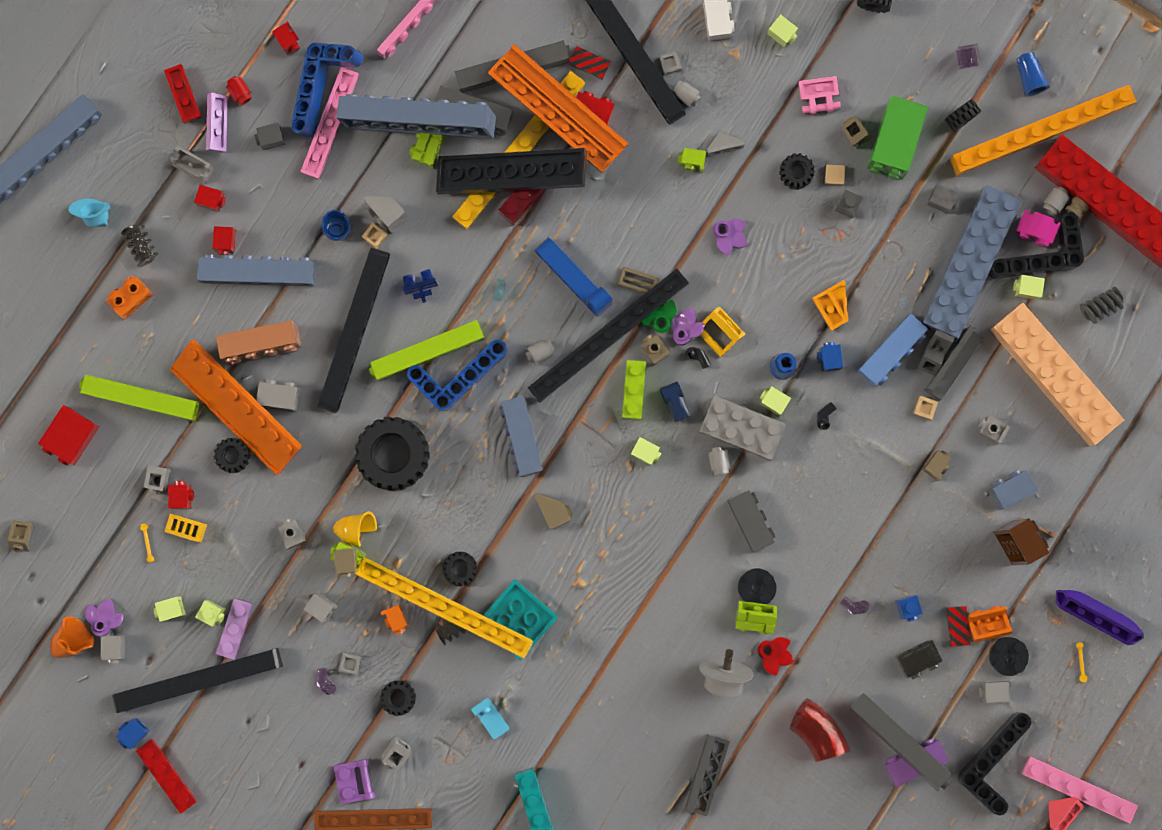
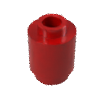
M234 76L227 81L226 89L240 106L253 98L251 96L252 92L242 77L237 78V76Z

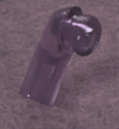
M846 596L840 602L853 615L864 614L870 607L866 600L853 603Z
M317 668L318 688L325 694L331 695L335 693L336 686L327 679V668Z

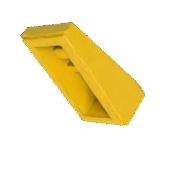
M170 513L164 532L202 543L207 524ZM174 519H177L175 530H171ZM181 521H183L184 525L182 532H178ZM188 523H190L191 527L189 534H185ZM196 525L198 526V529L196 532V536L194 537L192 535Z

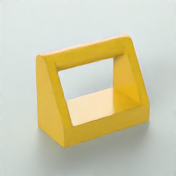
M719 306L702 323L706 325L712 319L732 341L723 349L705 329L700 336L722 357L745 333Z

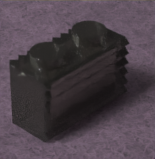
M927 640L895 656L906 678L911 677L912 680L922 675L921 672L926 669L932 671L940 667L938 663L943 661L933 640Z

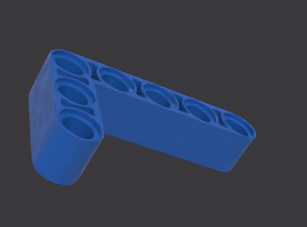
M312 43L308 46L292 119V130L306 138L313 136L316 131L328 67H359L363 62L361 52L349 45Z
M549 237L534 250L597 317L601 316L612 305L613 299L602 287L598 289Z
M502 340L491 342L443 389L418 365L411 366L408 369L407 376L438 410L448 411L505 357L507 346ZM498 344L504 347L503 352L500 354L493 352L494 346ZM482 358H488L490 360V363L487 367H481L479 365V362ZM420 370L422 373L421 377L417 380L413 379V371ZM474 371L476 373L475 379L467 380L465 377L466 373ZM430 383L434 384L435 390L432 393H426L425 386ZM455 384L462 386V391L458 394L452 392V387ZM442 397L448 399V404L445 407L438 405V400Z

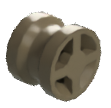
M1074 197L1071 200V205L1067 206L1064 210L1066 213H1075L1080 221L1082 214L1089 210V206L1080 198Z

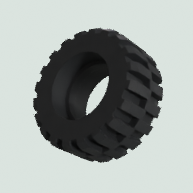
M384 417V419L373 421V424L364 428L365 431L362 434L360 433L358 444L355 445V461H357V468L363 475L362 477L373 486L388 491L404 490L409 486H413L423 477V473L429 465V444L425 435L412 422L399 417ZM389 436H397L404 439L410 448L411 455L408 464L397 472L384 471L375 460L377 444Z

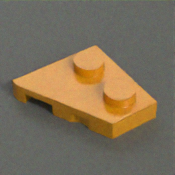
M845 280L812 298L830 331L848 322Z

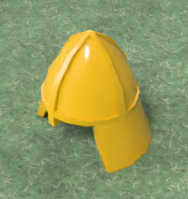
M367 511L341 518L335 523L333 531L348 545L360 547L359 537L361 532L376 531L377 522L374 514Z

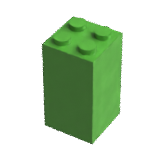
M891 95L886 103L867 164V169H871L870 172L881 175V173L887 174L893 180L903 179L910 169L928 106Z

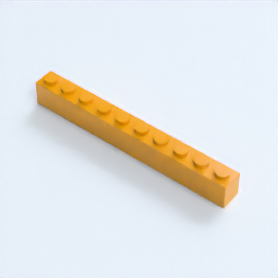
M1126 85L956 153L949 160L957 177L1127 109L1137 101L1130 85Z

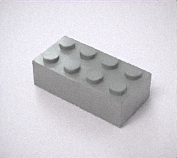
M713 396L699 433L771 461L786 424Z

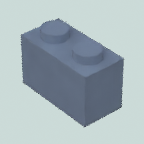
M1018 469L1009 474V479L1004 481L1002 478L992 484L994 487L989 489L1000 510L1038 491L1027 470L1021 472Z

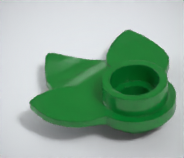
M669 300L643 320L642 323L647 327H653L658 333L668 332L672 326L671 320L676 316L677 312L675 302ZM665 321L666 325L659 327V322Z

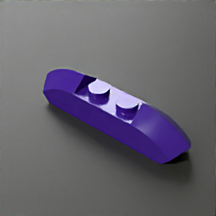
M1056 590L1055 602L1065 612L1128 646L1134 645L1144 638L1142 630L1131 619L1084 593L1074 590Z

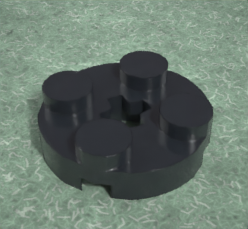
M754 568L746 571L740 577L737 589L744 602L767 605L775 597L777 586L774 577L768 571ZM756 582H759L762 590H759L758 593H754L755 590L752 589V585H756Z
M1000 638L989 650V662L999 674L1005 676L1017 675L1023 672L1028 664L1029 653L1026 645L1016 638ZM1008 651H1011V654L1014 655L1010 662H1007V659L1004 658V654H1007Z

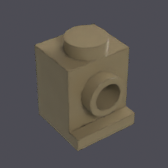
M857 116L848 118L841 127L855 148H859L873 138ZM856 129H859L860 132L854 135V131Z
M650 334L642 340L644 344L641 345V348L653 366L669 356L670 352L657 335L653 337ZM654 344L657 345L658 350L652 351L651 346Z
M939 450L935 451L922 470L936 481H940L943 478L940 474L944 475L949 469L950 465L948 463L952 456L944 450L941 452Z

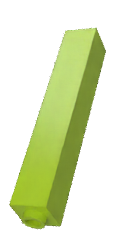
M475 320L370 362L372 367L369 368L372 378H376L380 382L407 371L411 366L423 365L483 341L485 338L478 320Z
M86 374L79 384L80 393L191 421H196L200 403L197 401Z

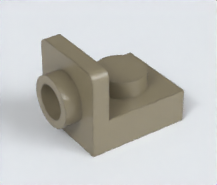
M13 520L7 538L10 549L15 552H29L30 546L28 543L34 527L32 523Z

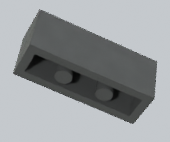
M748 490L727 501L752 553L775 543L773 540L776 538L771 527L767 528L765 524L767 518L763 510L759 511L756 505L759 502L754 492L750 493Z

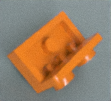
M994 606L985 611L976 610L968 615V625L974 643L1012 634L1006 614V606Z

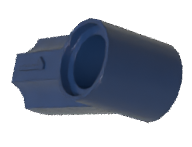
M678 381L660 388L661 395L665 404L669 407L674 422L690 417Z

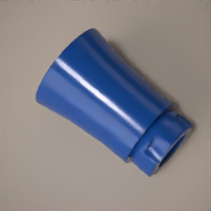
M1034 52L1022 54L1016 59L1023 84L1024 96H1033L1050 88Z
M781 353L774 356L770 362L772 375L780 380L791 378L796 371L795 357L790 353ZM781 362H786L788 366L786 368L782 367L783 364Z

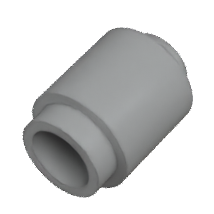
M679 81L672 91L677 100L689 108L691 105L695 107L701 98L699 96L700 91L682 81Z
M1062 187L1058 189L1053 188L1044 201L1042 209L1051 216L1059 214L1070 199L1068 191Z
M547 339L528 347V352L525 355L530 363L534 362L537 365L552 357L551 354L555 353V350Z
M723 446L711 448L712 452L708 453L711 471L714 472V475L729 473L728 451L723 450Z

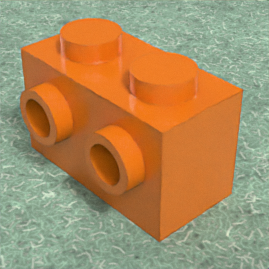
M137 276L128 277L123 282L124 285L119 289L113 290L106 300L124 320L153 296V293Z

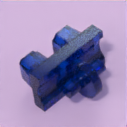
M430 269L420 272L423 281L418 283L415 282L413 274L403 276L404 286L402 288L405 295L419 291V293L413 294L414 300L421 298L423 303L427 302L426 296L432 295L431 289L424 290L438 286L437 280Z

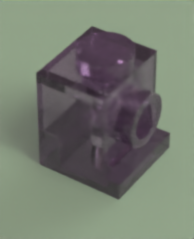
M978 43L958 47L956 53L959 69L979 66L980 54Z

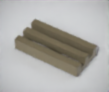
M623 267L617 285L645 294L649 290L622 282L623 279L653 288L658 284L659 278ZM625 272L654 281V284L625 276Z

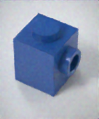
M835 342L824 343V347H821L819 352H817L818 364L821 363L822 372L842 369L843 360L840 344L835 345Z
M917 595L895 600L901 619H907L910 622L919 619L918 615L923 614Z
M134 718L129 723L126 721L119 727L118 730L120 732L116 737L123 748L133 749L150 730L138 718Z

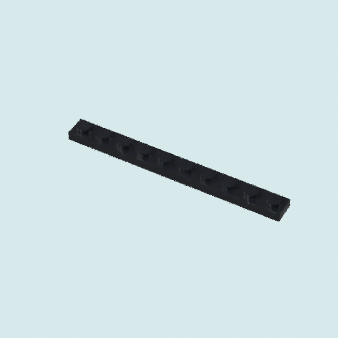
M676 268L528 387L530 392L541 403L685 288L689 282Z

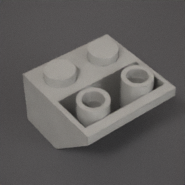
M365 196L363 198L365 202L363 206L372 217L377 216L376 221L385 232L389 230L392 234L409 219L406 212L391 197Z

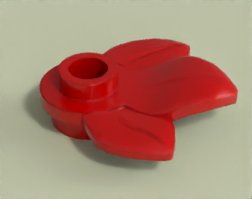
M777 637L772 641H762L758 645V655L763 659L764 669L770 674L777 676L779 665L787 666L794 663L792 655L786 650L790 645V640L784 637ZM766 646L770 647L768 654H765L763 651Z

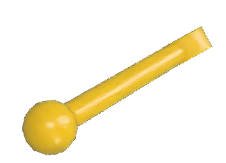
M143 523L140 529L144 533L148 555L146 560L148 563H152L154 557L151 555L147 534L149 526Z
M1077 642L1076 648L1079 653L1081 672L1079 680L1086 682L1087 676L1084 673L1082 653L1084 645L1082 642Z

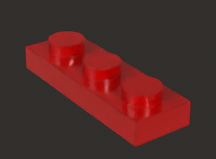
M179 64L164 70L183 123L186 124L202 118L183 65Z

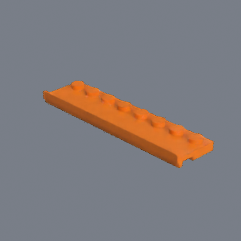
M515 44L489 70V76L573 149L585 148L587 151L586 160L600 173H603L629 145L627 141Z
M195 339L188 343L178 359L170 367V370L276 475L285 469L287 464L303 447Z

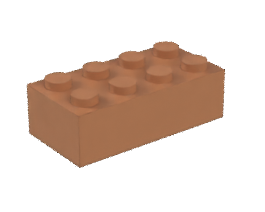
M292 320L216 336L220 359L230 365L239 364L243 359H248V361L260 359L259 356L267 355V357L279 355L278 352L281 351L292 353L296 352L297 348L302 347L298 326Z

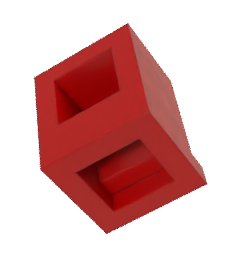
M288 21L272 31L287 55L289 53L294 54L300 49L297 43L299 38Z

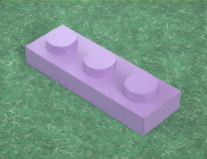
M215 93L207 94L206 150L226 152L228 96Z
M234 598L216 654L233 660L236 659L254 604Z

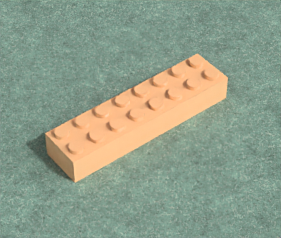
M1024 303L1018 305L990 329L992 334L1089 446L1096 445L1124 421L1122 416Z

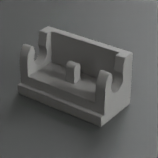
M177 146L175 157L170 159L173 163L172 166L205 184L214 167L182 147Z

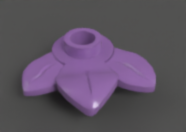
M734 218L728 222L722 220L715 223L713 234L717 238V247L723 254L730 255L732 247L741 248L747 245L746 237L741 232L746 226L744 221ZM721 227L725 228L726 232L723 234L719 232V228Z
M689 308L683 311L680 316L676 314L671 320L672 326L670 330L673 332L674 341L679 345H685L690 342L691 338L699 337L702 334L705 324L696 322L695 311L693 308ZM684 332V337L680 338V333Z
M110 599L103 601L98 607L88 605L85 611L86 620L91 624V631L98 637L105 636L111 629L118 628L124 618L123 614L115 613L114 604ZM99 624H104L102 629H97Z

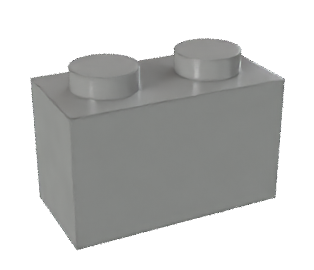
M265 379V382H259L256 401L263 407L297 411L300 389L295 387V383L284 382V385L276 384L275 380Z
M321 593L310 594L303 603L306 605L303 610L322 623L327 622L338 607Z

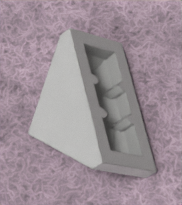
M719 131L708 147L706 156L710 157L743 149L745 142Z

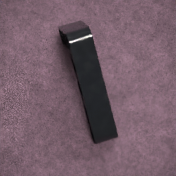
M1068 212L1058 219L1061 223L1058 229L1060 252L997 259L993 262L988 275L993 279L1076 269L1084 262L1078 216L1073 212ZM1065 218L1071 220V227L1064 223ZM1067 237L1074 239V245L1068 244ZM1070 255L1077 258V264L1070 262ZM1051 258L1058 260V266L1051 264ZM1032 260L1039 262V269L1032 266ZM1013 262L1019 263L1020 271L1014 270ZM994 265H999L1002 269V272L996 273L994 271Z
M1022 712L1012 714L958 775L960 784L990 812L999 816L1004 815L1008 811V803L983 779L1030 728L1031 718ZM1020 716H1023L1025 719V723L1022 726L1017 725V719ZM1010 730L1012 737L1010 740L1005 741L1004 733ZM993 745H997L999 748L996 755H992L990 751ZM984 759L986 762V766L983 769H979L977 766L978 761ZM967 774H972V782L966 784L964 777ZM986 787V796L980 797L979 790ZM1001 801V809L995 811L993 808L994 803Z

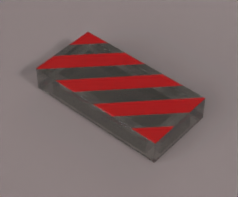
M576 46L569 61V65L603 80L611 64L610 61Z
M967 607L946 608L950 646L971 645Z

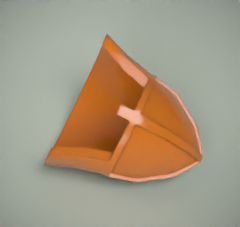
M72 616L64 617L60 627L51 639V654L55 658L71 657L93 647L94 637L81 620Z

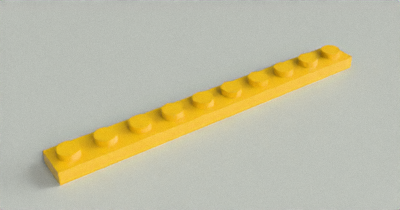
M570 71L560 84L576 96L584 87L585 82ZM534 115L505 152L532 151L549 130V127ZM498 192L471 193L452 218L468 230Z
M364 557L357 569L358 572H355L357 576L525 659L533 644V640Z

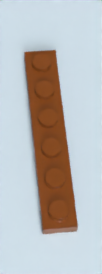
M432 808L315 811L314 828L315 830L432 828Z

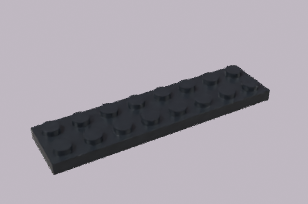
M585 148L438 156L436 192L439 195L585 187L587 151Z

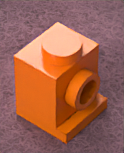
M400 604L381 612L382 616L386 615L387 617L384 621L388 630L392 629L395 635L406 631L405 627L409 626Z

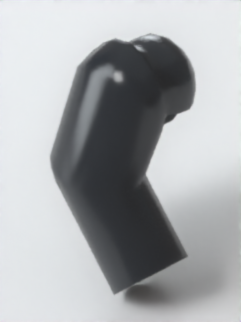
M689 347L685 351V356L688 359L699 361L703 369L711 366L703 349Z
M832 402L817 413V426L822 430H827L830 427L829 415L836 410Z

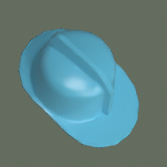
M80 199L73 202L69 206L68 211L70 214L80 217L88 227H106L108 225L110 204L95 199Z

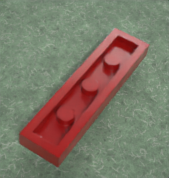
M154 739L149 740L136 750L180 814L198 802Z

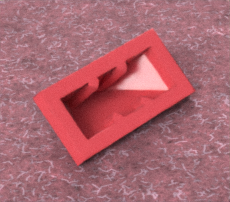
M1075 797L1049 801L1050 828L1052 830H1066L1084 808V805Z

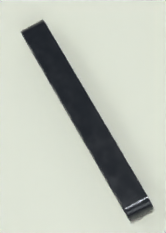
M585 0L665 121L671 125L684 117L686 113L612 1Z
M371 247L319 399L318 408L337 413L340 408L390 258V253Z
M279 648L119 692L113 694L112 697L116 713L280 668L283 667Z

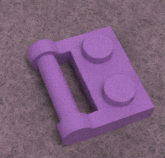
M368 759L334 765L340 804L375 798L367 767L369 765ZM356 767H360L364 793L359 794L355 772Z

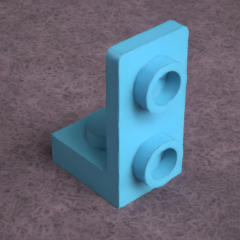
M489 697L471 709L474 715L478 716L493 739H497L509 730V726Z

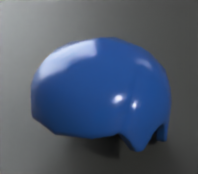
M332 210L324 215L321 226L325 236L333 241L345 239L350 233V220L344 212Z

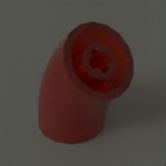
M806 698L797 709L791 721L790 730L806 743L815 762L851 752L847 740L836 722L819 705Z

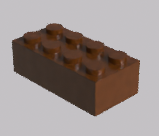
M1030 518L1013 520L993 531L1011 565H1029L1049 554L1047 550L1049 546L1046 540L1040 538L1037 532L1039 528L1035 521H1031Z

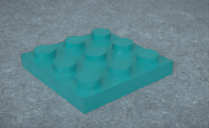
M516 579L512 581L483 615L533 640L531 648L558 618L552 610ZM513 654V655H514L516 658H518L520 661L523 659V658H521V657H519V656Z

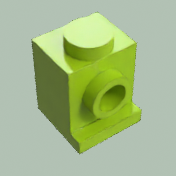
M683 148V153L678 155L677 164H680L685 170L695 171L699 169V173H703L706 151Z

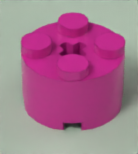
M1024 210L1016 229L1017 237L1028 241V239L1035 240L1036 245L1044 248L1052 245L1061 223L1059 221L1054 223L1055 219L1041 213L1034 212L1032 215L1028 214L1029 210Z

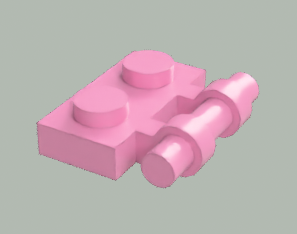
M836 76L798 82L801 101L809 102V106H802L803 114L810 113L812 115L820 111L833 112V110L841 108L840 101H832V97L839 96ZM825 98L826 103L823 104L815 103V99Z

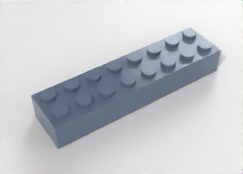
M354 94L339 96L336 118L347 129L493 139L496 115L483 102H475V104H468L465 101L449 103L447 100L431 102V100L425 98L414 101L407 97H402L401 100L390 96L376 98L372 95H364V97H357Z
M988 185L982 189L921 321L926 328L933 332L937 329L953 336V341L959 339L1021 200Z

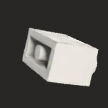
M704 0L703 9L708 41L731 38V34L734 32L733 20L730 21L729 14L732 13L731 2H727V0Z

